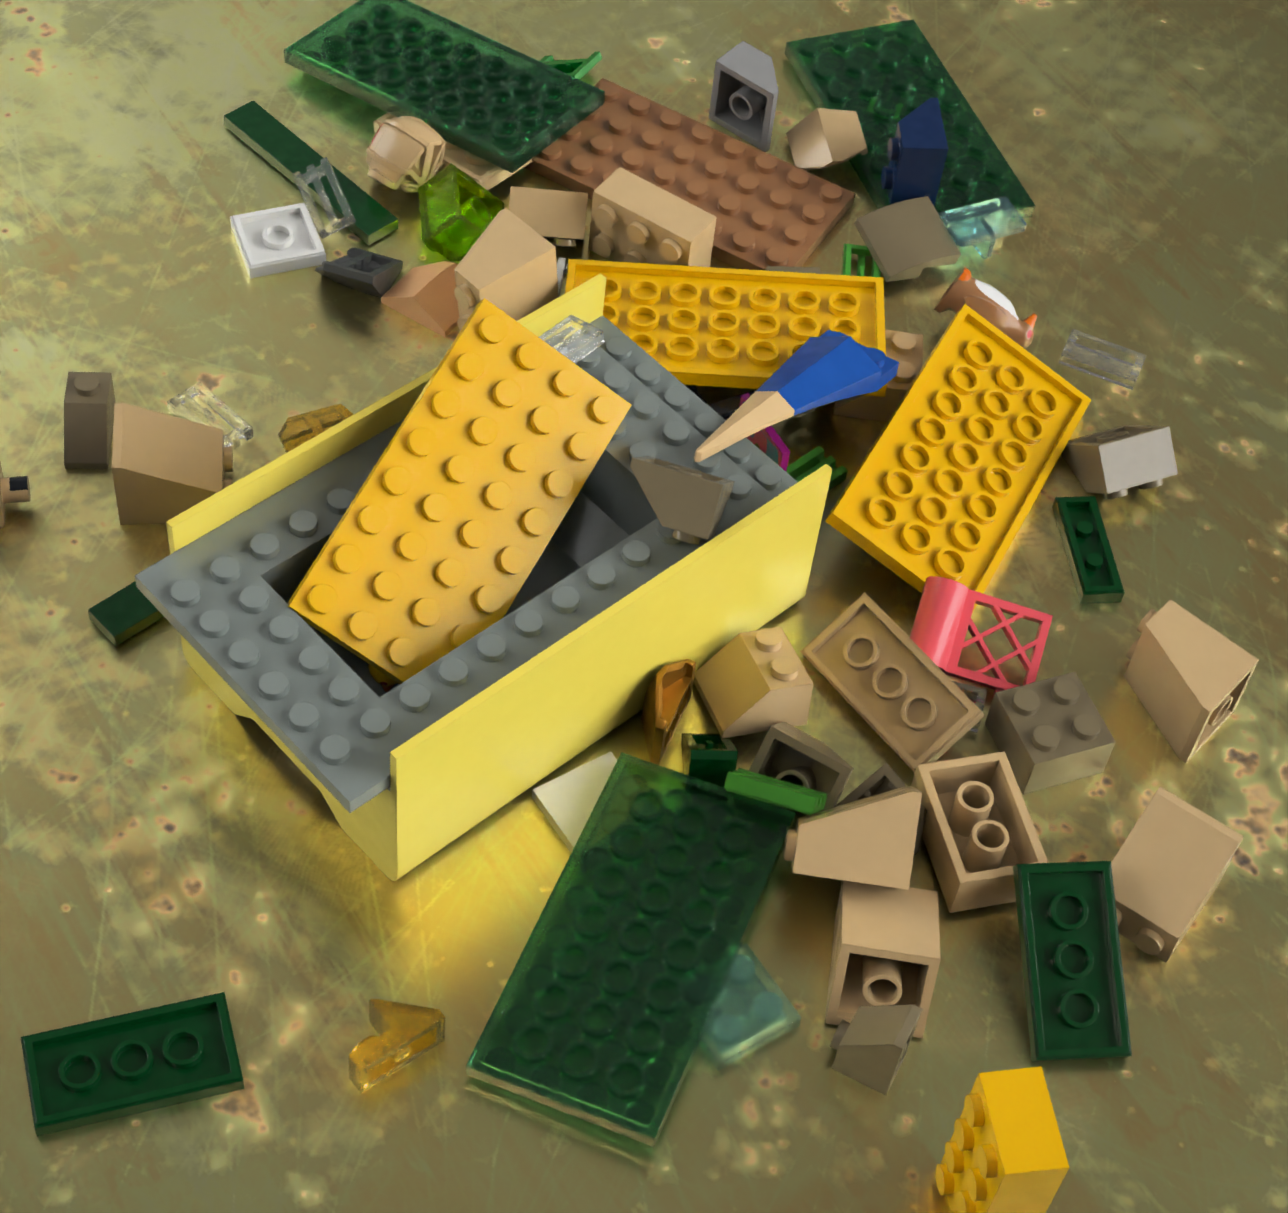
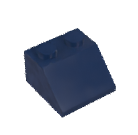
M929 98L901 119L897 125L895 138H889V166H884L882 169L881 185L882 189L888 190L890 205L928 196L932 204L935 205L948 153V144L938 98Z

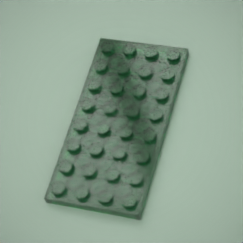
M359 0L284 49L285 63L396 117L412 116L419 118L433 128L445 141L511 173H514L601 107L605 99V91L408 0Z
M914 19L786 42L785 55L817 108L857 112L868 153L865 155L860 153L849 159V162L878 209L890 205L888 190L882 189L881 185L882 169L884 166H889V138H895L897 125L901 119L929 98H938L948 144V153L934 207L948 232L951 234L1033 216L1035 204Z
M621 752L466 1064V1074L655 1147L784 849L786 834L790 828H793L796 813L767 802L726 791V788Z

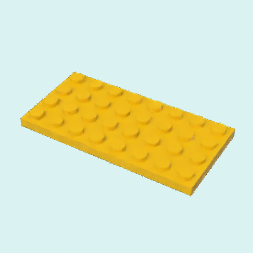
M568 259L565 293L601 273L606 277L603 316L684 385L758 389L810 337H819L828 330L851 336L855 342L868 348L881 350L886 355L883 277ZM885 384L877 392L862 394L860 396L885 397L887 384Z
M484 298L475 307L287 603L288 607L293 609L306 623L398 684L403 683L505 616L632 405Z
M964 304L952 319L825 522L920 593L923 592L926 578L929 576L952 579L962 583L970 590L984 593L1091 399Z

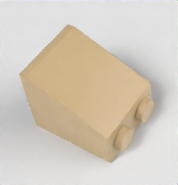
M507 208L499 211L454 269L456 282L454 294L458 301L459 318L457 323L460 331L477 304L484 298L518 321L559 297L556 247Z
M114 403L112 474L120 525L166 524V521L233 484L232 478L225 479V472H233L232 446L224 447L223 429L127 403Z
M1170 599L1158 612L1151 609L1138 625L1137 631L1141 633V636L1137 638L1127 652L1126 657L1130 659V663L1124 677L1178 758L1187 763L1234 713L1259 659Z
M905 786L826 809L812 815L797 818L796 829H786L783 850L784 860L791 861L792 873L909 890L922 792L915 787Z
M1159 787L1111 862L1119 934L1134 942L1143 952L1155 955L1167 963L1219 885L1244 836L1164 788Z
M842 880L834 922L825 1023L839 1025L842 1020L851 1023L859 1006L913 1004L922 1008L913 1037L923 1038L941 960L938 891L909 887V890Z

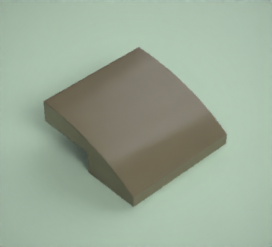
M928 196L904 200L879 208L857 218L854 223L886 282L918 278L924 268L955 264L961 255Z

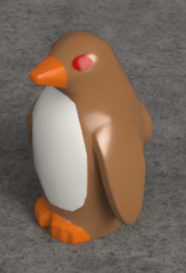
M966 267L955 278L934 308L939 313L951 310L956 314L966 304L1024 349L1033 341L1037 315L1033 313L1024 320L1019 319L1014 306L1006 296L991 285L973 278L971 271Z

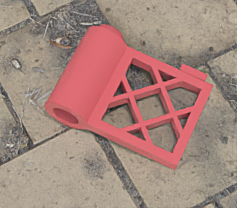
M929 576L925 581L910 638L946 675L994 689L995 694V692L1020 686L1007 682L998 665L1015 656H1018L1026 670L1023 685L1036 681L1053 615L970 590L962 583L952 579ZM974 604L991 608L999 624L980 634L971 619ZM1002 612L1014 616L1006 620ZM1021 618L1039 623L1035 640L1023 647L1009 625ZM1002 629L1014 651L995 661L983 638ZM967 630H969L973 638L964 642ZM973 643L977 644L988 664L977 671L958 666L962 649ZM1033 647L1029 660L1025 651ZM991 670L995 678L983 673Z

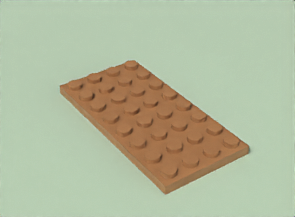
M604 78L531 149L532 163L524 167L572 191L588 193V198L591 200L593 198V191L616 169L621 167L716 216L711 256L737 269L765 270L767 266L802 267L852 207L855 193L837 184L809 173L804 169L763 152Z

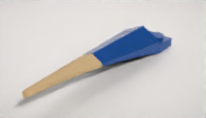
M828 330L819 337H810L696 449L694 461L701 462L736 442L797 414L838 400L877 392L896 376L899 362L887 357L881 350L868 348L855 342L851 336L841 332Z

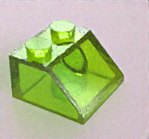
M452 163L418 188L422 240L427 248L433 252L437 251L449 261H461L499 211L504 209V203Z

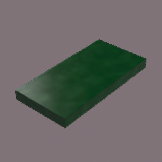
M1111 861L1016 864L1013 866L1031 1061L1127 1058L1132 1056Z
M224 992L21 1037L33 1122L37 1137L244 1089L241 1067Z

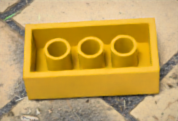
M1042 1066L978 1073L970 1094L965 1096L964 1109L961 1116L955 1120L953 1135L950 1141H947L945 1144V1154L942 1161L936 1165L937 1188L940 1195H947L951 1211L949 1213H1046L1070 1167Z

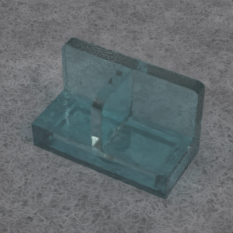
M1006 196L940 212V218L956 246L966 247L973 245L983 259L992 256L997 238L1024 232L1027 225Z

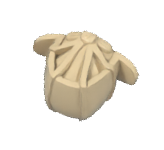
M401 116L385 119L366 150V162L369 165L367 176L393 190L398 189L406 193L429 191L432 181L441 173L438 170L443 165L442 160L445 154L446 141L419 118Z

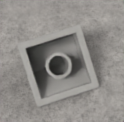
M742 41L717 59L708 117L764 152L770 149L779 92L772 57Z

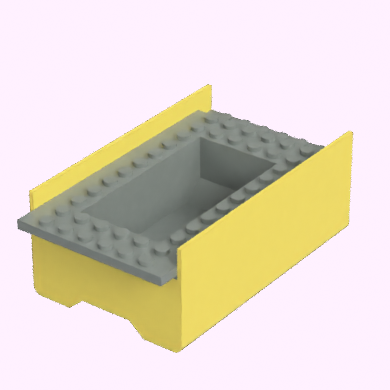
M601 273L517 322L632 406L507 613L496 623L403 683H397L390 691L385 692L381 684L373 679L367 662L306 623L287 604L437 367L166 521L170 555L135 575L136 587L181 634L183 654L195 673L235 715L251 718L321 791L340 827L392 881H396L643 710L649 684L665 665L689 659L696 662V672L739 633L758 630L805 597L833 469L825 464L798 482L747 438L736 442L701 462H695L696 449L726 420L603 316L606 277ZM651 456L735 481L714 537L710 539L701 538L699 545L673 538L674 529L661 525L630 468L632 458Z

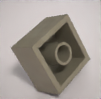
M1076 672L995 692L985 721V725L1000 752L1005 751L1023 795L1103 773L1116 743Z

